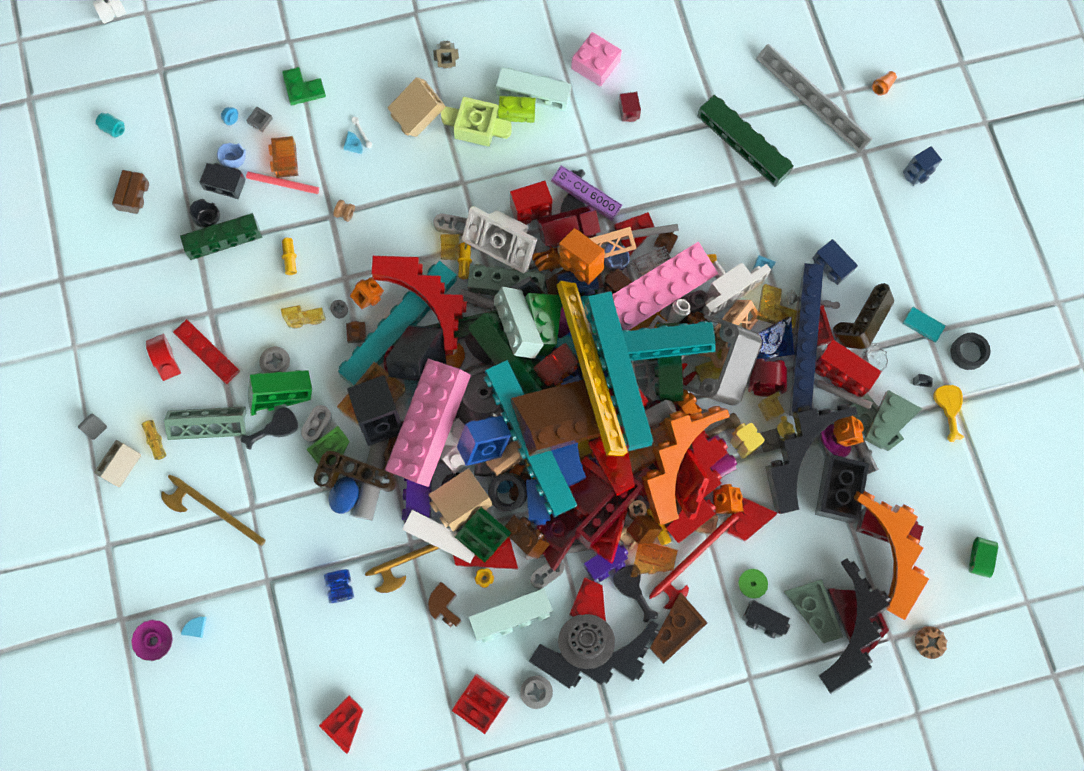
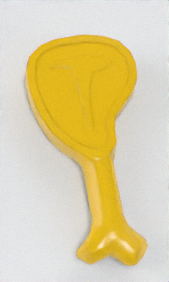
M955 385L941 386L934 391L933 398L948 418L950 433L947 440L949 442H954L956 439L961 440L964 438V435L959 433L955 417L962 407V391Z

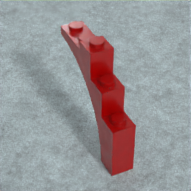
M373 255L371 272L373 280L402 286L426 302L441 325L444 335L445 354L453 355L454 349H457L458 338H454L455 331H458V319H463V313H467V301L463 300V295L445 294V282L441 281V276L423 275V264H420L419 257Z
M704 430L694 439L692 446L694 456L709 477V482L696 518L694 520L688 519L682 509L678 515L679 519L674 520L666 528L678 544L716 514L714 512L716 507L709 499L705 501L704 498L722 484L720 481L722 479L721 475L716 469L712 471L710 467L728 454L726 451L728 446L722 439L717 440L714 438L708 442L709 436Z

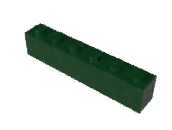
M714 94L699 108L697 117L773 186L777 187L791 173L794 167L791 160L779 153L774 145H770L762 134L757 133L750 123L740 118L735 110H731L723 99L718 98Z

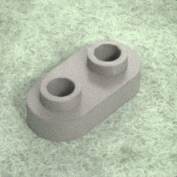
M318 405L314 407L302 426L301 435L307 442L318 441L330 422L331 412L326 406ZM320 414H325L323 419L318 418ZM311 430H315L313 436H309Z

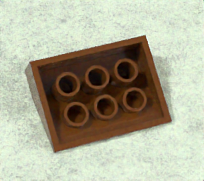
M584 380L510 399L529 456L601 436Z

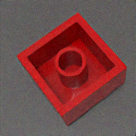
M545 180L510 191V208L514 219L528 225L538 218L552 215L553 200Z

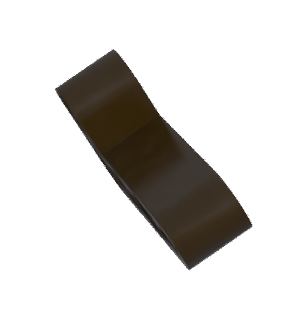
M881 283L873 288L854 323L840 322L833 327V333L838 343L846 348L865 349L872 344L895 301L888 284Z
M327 451L322 455L313 477L315 484L325 490L335 486L340 474L385 492L393 491L397 486L396 478L388 471L335 451ZM336 457L335 464L329 465L330 459ZM354 464V469L351 472H347L348 465ZM369 470H372L371 477L369 479H365V473ZM328 475V481L322 484V478ZM379 477H380V478H382V479H384V480H388V479H389L390 481H389V483H385V484H384V483H382V482H381L380 480H378V479H379Z

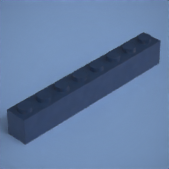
M804 263L802 267L789 416H793L792 412L797 411L799 406L809 405L812 407L824 265Z

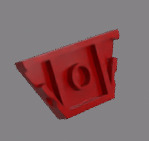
M687 449L676 477L675 498L688 519L694 520L706 491L709 477L692 451ZM655 461V462H654V465L656 466V468H657L658 471H659V467H658L657 461Z
M629 507L590 548L609 563L614 561Z

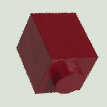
M638 92L619 94L618 104L622 122H634L640 119L641 107Z

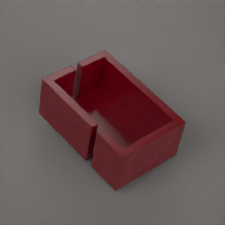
M590 205L536 219L540 239L549 248L559 246V243L574 228L588 238L595 237L596 233L601 232L597 212Z

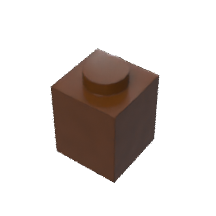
M651 515L637 516L627 528L628 533L638 544L653 543L663 530Z

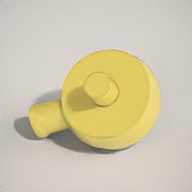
M782 416L780 418L781 422L777 425L778 433L783 438L784 434L794 432V426L787 421L786 416Z

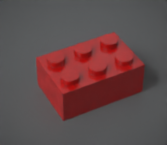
M833 339L822 351L815 364L816 374L828 378L834 386L841 387L861 398L871 390L882 373L881 370Z

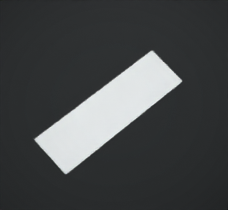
M413 510L411 511L402 530L471 563L475 554L455 538L458 532H453L450 528H445L444 525Z

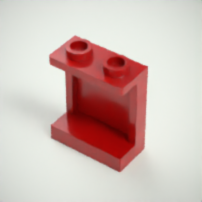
M585 457L581 462L586 478L569 487L577 504L573 508V513L581 520L587 518L613 490L601 467L588 457Z

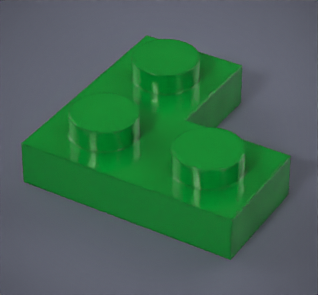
M300 67L282 71L291 106L326 97L321 78L304 82Z

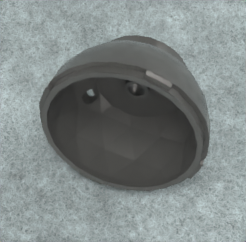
M479 363L464 370L471 377L455 416L464 425L470 421L501 416V412H503L501 406H497L493 400L492 395L494 392L492 387L488 388L483 378L486 376L485 371L495 366L494 363ZM487 390L488 394L483 396L481 395V391ZM506 423L508 429L510 430L511 427L509 423Z

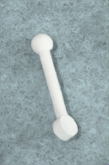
M353 117L352 123L357 126L366 142L365 146L371 148L372 142L367 139L358 117Z

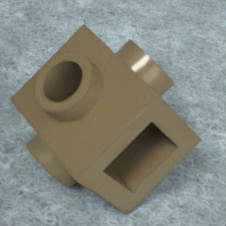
M441 41L440 44H436V50H433L434 61H438V68L448 69L456 66V60L459 59L458 48H455L454 43Z

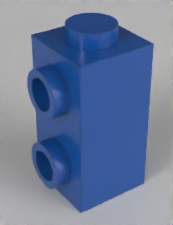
M526 480L529 521L534 522V525H545L546 521H551V517L544 506V503H546L543 495L539 496L535 487L537 485L536 480Z

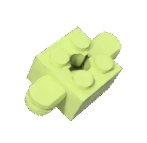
M463 97L460 109L446 106L441 112L442 123L454 127V137L458 140L490 147L493 136L508 139L512 134L511 122L498 118L499 108L497 104Z

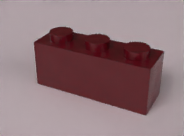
M866 507L863 508L856 532L889 543L886 533L877 518ZM916 521L907 537L911 535L920 540L924 526L919 525L918 521Z

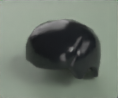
M205 199L194 201L190 206L189 214L191 219L199 227L206 228L215 225L220 219V211L213 202L208 203Z

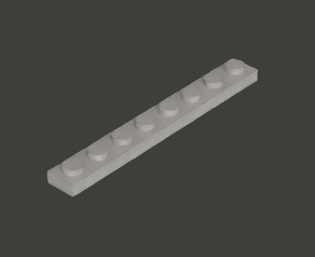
M767 44L756 57L761 64L858 153H861L873 140L870 135L770 44Z

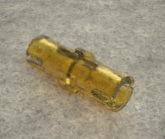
M154 420L143 422L141 426L145 432L146 443L151 448L154 460L165 458L167 454L163 448L162 437L157 432Z

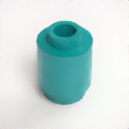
M100 113L96 118L95 123L98 128L114 138L121 136L125 131L124 122L109 113Z

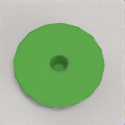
M746 570L739 578L740 591L748 598H760L768 589L767 577L760 570Z

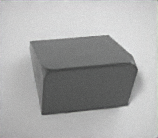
M92 413L78 425V428L92 440H95L107 429V425Z

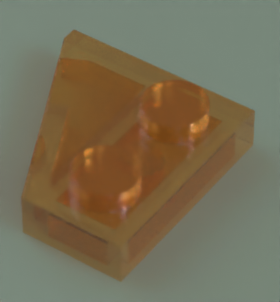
M655 543L638 544L630 577H637V575L648 573V575L656 574L659 571H673L678 550Z

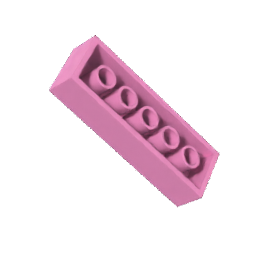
M699 241L612 294L622 330H630L718 274Z
M431 359L427 360L385 471L429 487L470 380V374Z

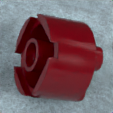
M757 359L748 382V392L752 390L754 395L760 397H774L777 392H780V395L786 393L787 367L785 362L782 360L772 362Z

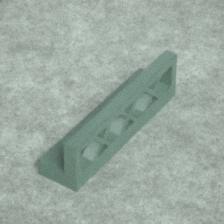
M246 406L169 410L164 418L167 440L246 435L244 420L247 414ZM240 422L241 430H233L229 425ZM211 424H218L222 429L220 431H213L209 426ZM192 425H198L202 430L201 432H194L189 428ZM171 426H178L183 431L172 434Z

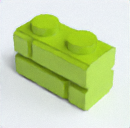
M499 96V119L510 122L535 123L536 98Z

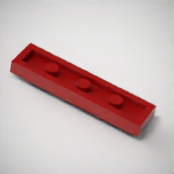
M187 319L173 331L226 385L240 372Z

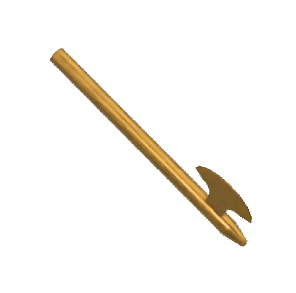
M168 475L171 482L178 487L172 495H168L163 491L161 493L163 502L170 509L176 512H186L188 509L182 504V499L187 493L258 545L262 546L265 543L266 539L180 478Z
M432 544L426 545L371 568L365 573V576L381 573L384 579L383 584L374 589L380 593L393 592L405 583L406 576L399 579L394 577L391 568L440 548Z

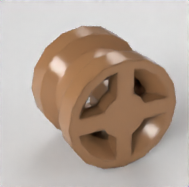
M339 200L334 209V217H341L344 221L349 222L354 214L355 205L351 203L346 204L345 201Z

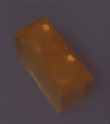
M294 137L271 138V144L268 145L269 154L273 157V161H270L271 172H274L277 178L298 176L297 151Z

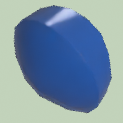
M342 477L337 480L329 493V506L332 511L344 514L354 507L359 497L357 483L349 477Z

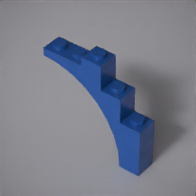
M603 370L604 377H607L606 370ZM570 375L562 380L563 383L561 385L581 379L579 375L575 377ZM578 443L551 450L568 487L586 478L580 463Z

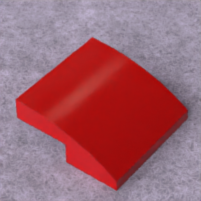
M476 673L451 711L483 734H486L510 697Z

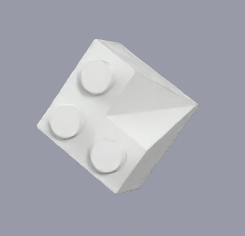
M456 417L439 458L447 469L454 474L465 465L457 449V444L465 425Z

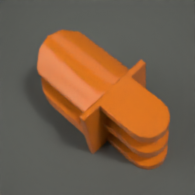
M553 247L548 251L532 255V260L536 261L535 266L539 268L538 271L550 270L552 272L554 269L562 268L557 248Z

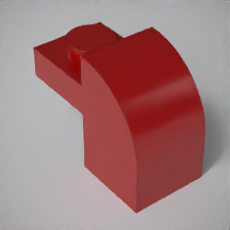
M164 333L146 341V349L150 360L163 381L181 374V370L173 356V350Z

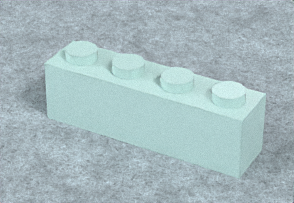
M502 67L496 84V95L536 98L537 105L566 111L571 93V84L566 81H557L547 76L533 75L530 72H520L513 68Z
M501 287L498 294L494 297V304L514 356L535 358L542 348L543 342L523 292L518 289Z
M545 588L470 616L469 620L477 641L481 640L482 643L493 640V635L501 633V636L513 632V627L520 626L521 629L531 625V621L538 618L539 621L545 620L550 617L553 609Z

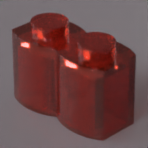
M564 342L535 365L533 369L547 386L551 384L556 386L563 380L561 377L566 372L571 374L578 368L579 360L566 342Z

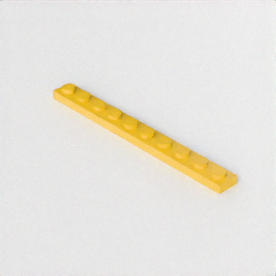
M560 281L557 284L558 292L606 455L623 456L627 453V449L576 283Z

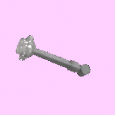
M794 289L786 292L784 302L787 303V306H791L796 301H799V297ZM821 300L820 306L824 305L826 308L832 307L833 309L840 307L838 301Z

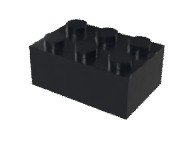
M832 454L825 458L815 515L851 524L860 520L862 504L853 497L857 491L862 494L865 491L869 463Z

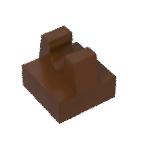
M674 232L659 234L653 246L670 254L678 239V235L674 234Z
M359 321L346 323L347 342H365L364 340L367 336L366 323Z

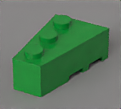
M528 293L525 300L543 342V346L536 356H548L557 345L562 306L560 295Z
M309 370L256 373L249 376L248 403L251 416L257 415L256 411L268 408V411H272L278 405L286 404V406H291L311 400L312 384Z

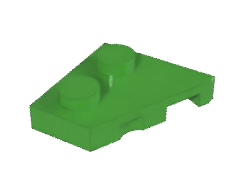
M337 426L306 450L316 463L319 464L322 455L327 451L344 454L350 441L339 426ZM336 457L330 459L329 465L335 464Z

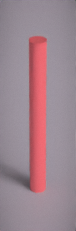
M249 171L246 175L247 179L313 194L319 193V187Z

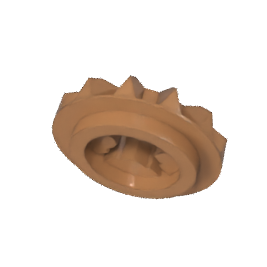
M927 626L917 632L915 646L923 657L936 659L943 656L947 650L948 640L944 632L937 627ZM928 637L930 639L937 638L934 643L936 648L934 646L926 647L929 643Z

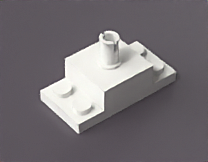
M473 206L469 210L461 241L522 273H526L537 239L527 234L528 226L498 210L488 214Z
M715 261L713 266L718 273L715 276L717 280L711 283L707 292L709 300L705 302L706 306L703 307L702 313L714 317L736 302V300H739L764 283L771 271L767 264L763 267L757 266L750 272L743 263H740L726 273L719 262Z

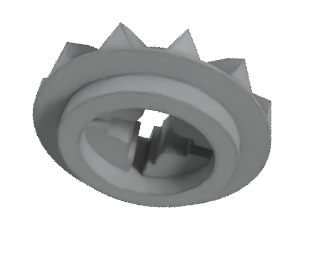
M270 347L260 356V368L264 373L286 372L288 367H290L289 354L281 347ZM274 355L277 360H281L277 363V368L270 364V362H273Z
M535 675L523 682L520 695L525 705L532 709H541L551 701L553 689L546 678ZM534 683H536L538 689H545L544 692L539 694V701H537L535 695H528V693L534 690Z

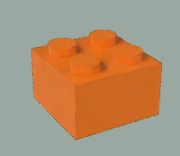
M574 228L559 243L560 265L566 271L569 270L575 274L579 281H584L589 285L604 270V249Z

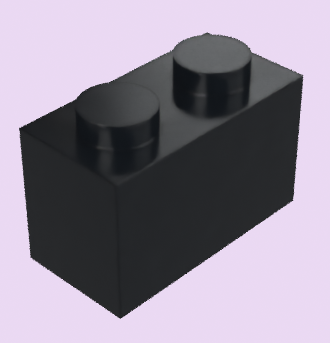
M206 163L199 183L206 191L239 200L246 179L243 173L236 168L228 169L218 163Z

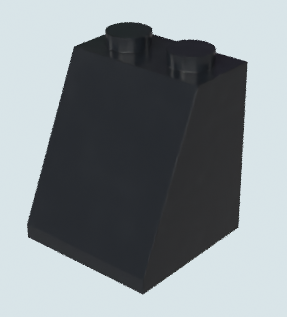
M409 325L386 358L388 377L419 381L428 359L447 365L442 328Z
M384 375L347 388L358 424L368 446L399 435L402 422Z

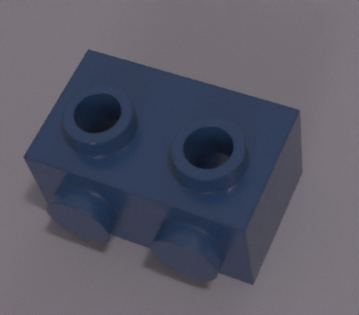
M932 146L918 153L903 170L905 179L913 186L918 183H925L941 163V157Z
M831 239L820 248L812 258L815 264L824 265L823 271L827 274L828 279L831 282H835L836 285L840 284L858 267L856 262L834 239Z

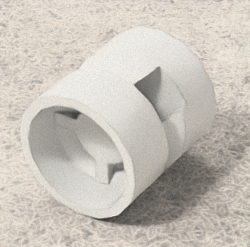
M95 0L92 2L104 24L113 20V16L120 17L127 14L120 0Z

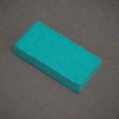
M915 307L910 309L902 323L935 343L946 325Z

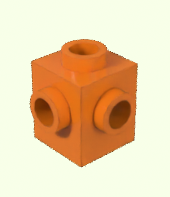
M370 277L367 280H360L355 285L350 297L361 309H364L370 305L375 306L381 300L380 296L384 290L373 280V277Z
M849 416L834 422L833 433L837 438V443L848 447L864 442L862 435L864 428L859 419Z
M732 484L720 485V489L713 490V503L716 507V514H732L743 511V497L740 488L732 487Z

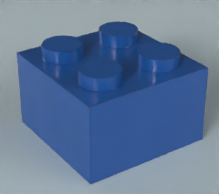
M502 415L488 417L479 421H470L465 424L457 444V449L466 466L501 458L512 434Z

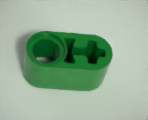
M981 537L974 539L968 567L969 573L987 578L992 577L996 565L998 542Z

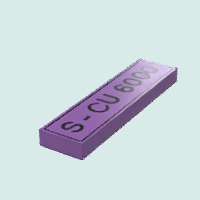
M562 165L551 179L552 183L586 205H590L611 221H613L622 207V204Z

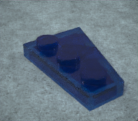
M788 316L758 332L762 337V346L757 359L765 360L794 355L791 317Z

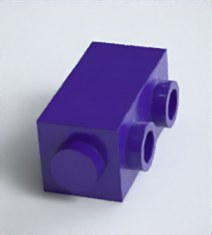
M618 544L613 563H609L597 554L585 562L583 566L594 582L596 580L602 582L610 576L608 572L613 569L617 572L626 566L625 561L628 559L626 556L628 551L623 544Z

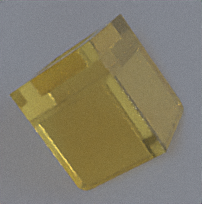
M441 234V260H457L460 254L459 234Z
M779 392L763 399L758 404L767 422L785 413L778 400L781 396Z

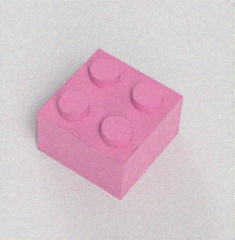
M591 32L572 57L571 69L601 87L620 62L622 50L594 32Z

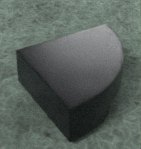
M918 374L913 378V385L932 387L933 378L925 374Z

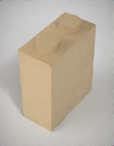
M416 77L387 108L391 112V117L402 126L401 130L404 134L417 137L446 106L426 80Z
M469 468L429 494L432 500L429 504L435 513L438 511L441 513L440 520L445 528L449 526L453 532L466 524L480 507L487 510L493 506L490 497Z

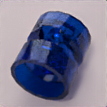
M349 569L323 575L325 586L330 588L327 594L330 604L355 598L352 586L348 585L352 581Z

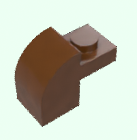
M442 582L437 585L429 597L428 608L430 614L436 621L443 615L442 621L449 627L453 625L458 627L462 620L448 609L457 595Z

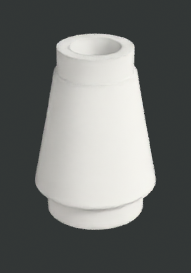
M678 299L673 302L667 322L678 323L690 313V304L684 299Z

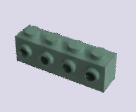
M482 264L470 265L467 288L468 291L476 294L481 293L483 295L495 296L501 287L509 288L530 276L543 291L545 274L536 270L522 273L516 269L507 270L500 266L489 268Z

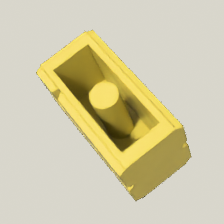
M743 423L731 433L733 437L730 443L735 449H738L737 453L741 458H746L764 443L765 439L760 433H757L753 423L747 425Z

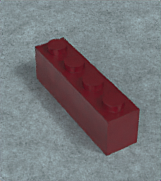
M634 477V488L618 496L612 490L575 530L574 537L585 547L590 549L641 494L644 486Z

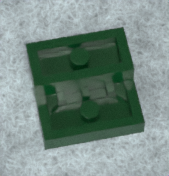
M480 507L456 534L455 538L485 563L512 532L485 509Z

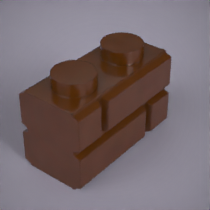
M122 170L112 202L116 210L138 214L139 209L143 208L144 192H147L149 189V181L145 175Z

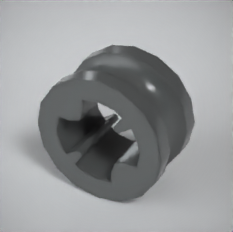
M343 300L332 302L330 310L333 316L338 319L344 318L348 314L346 303ZM340 305L341 308H344V309H341V310H342L341 313H338V311L335 310V309H337L336 306Z

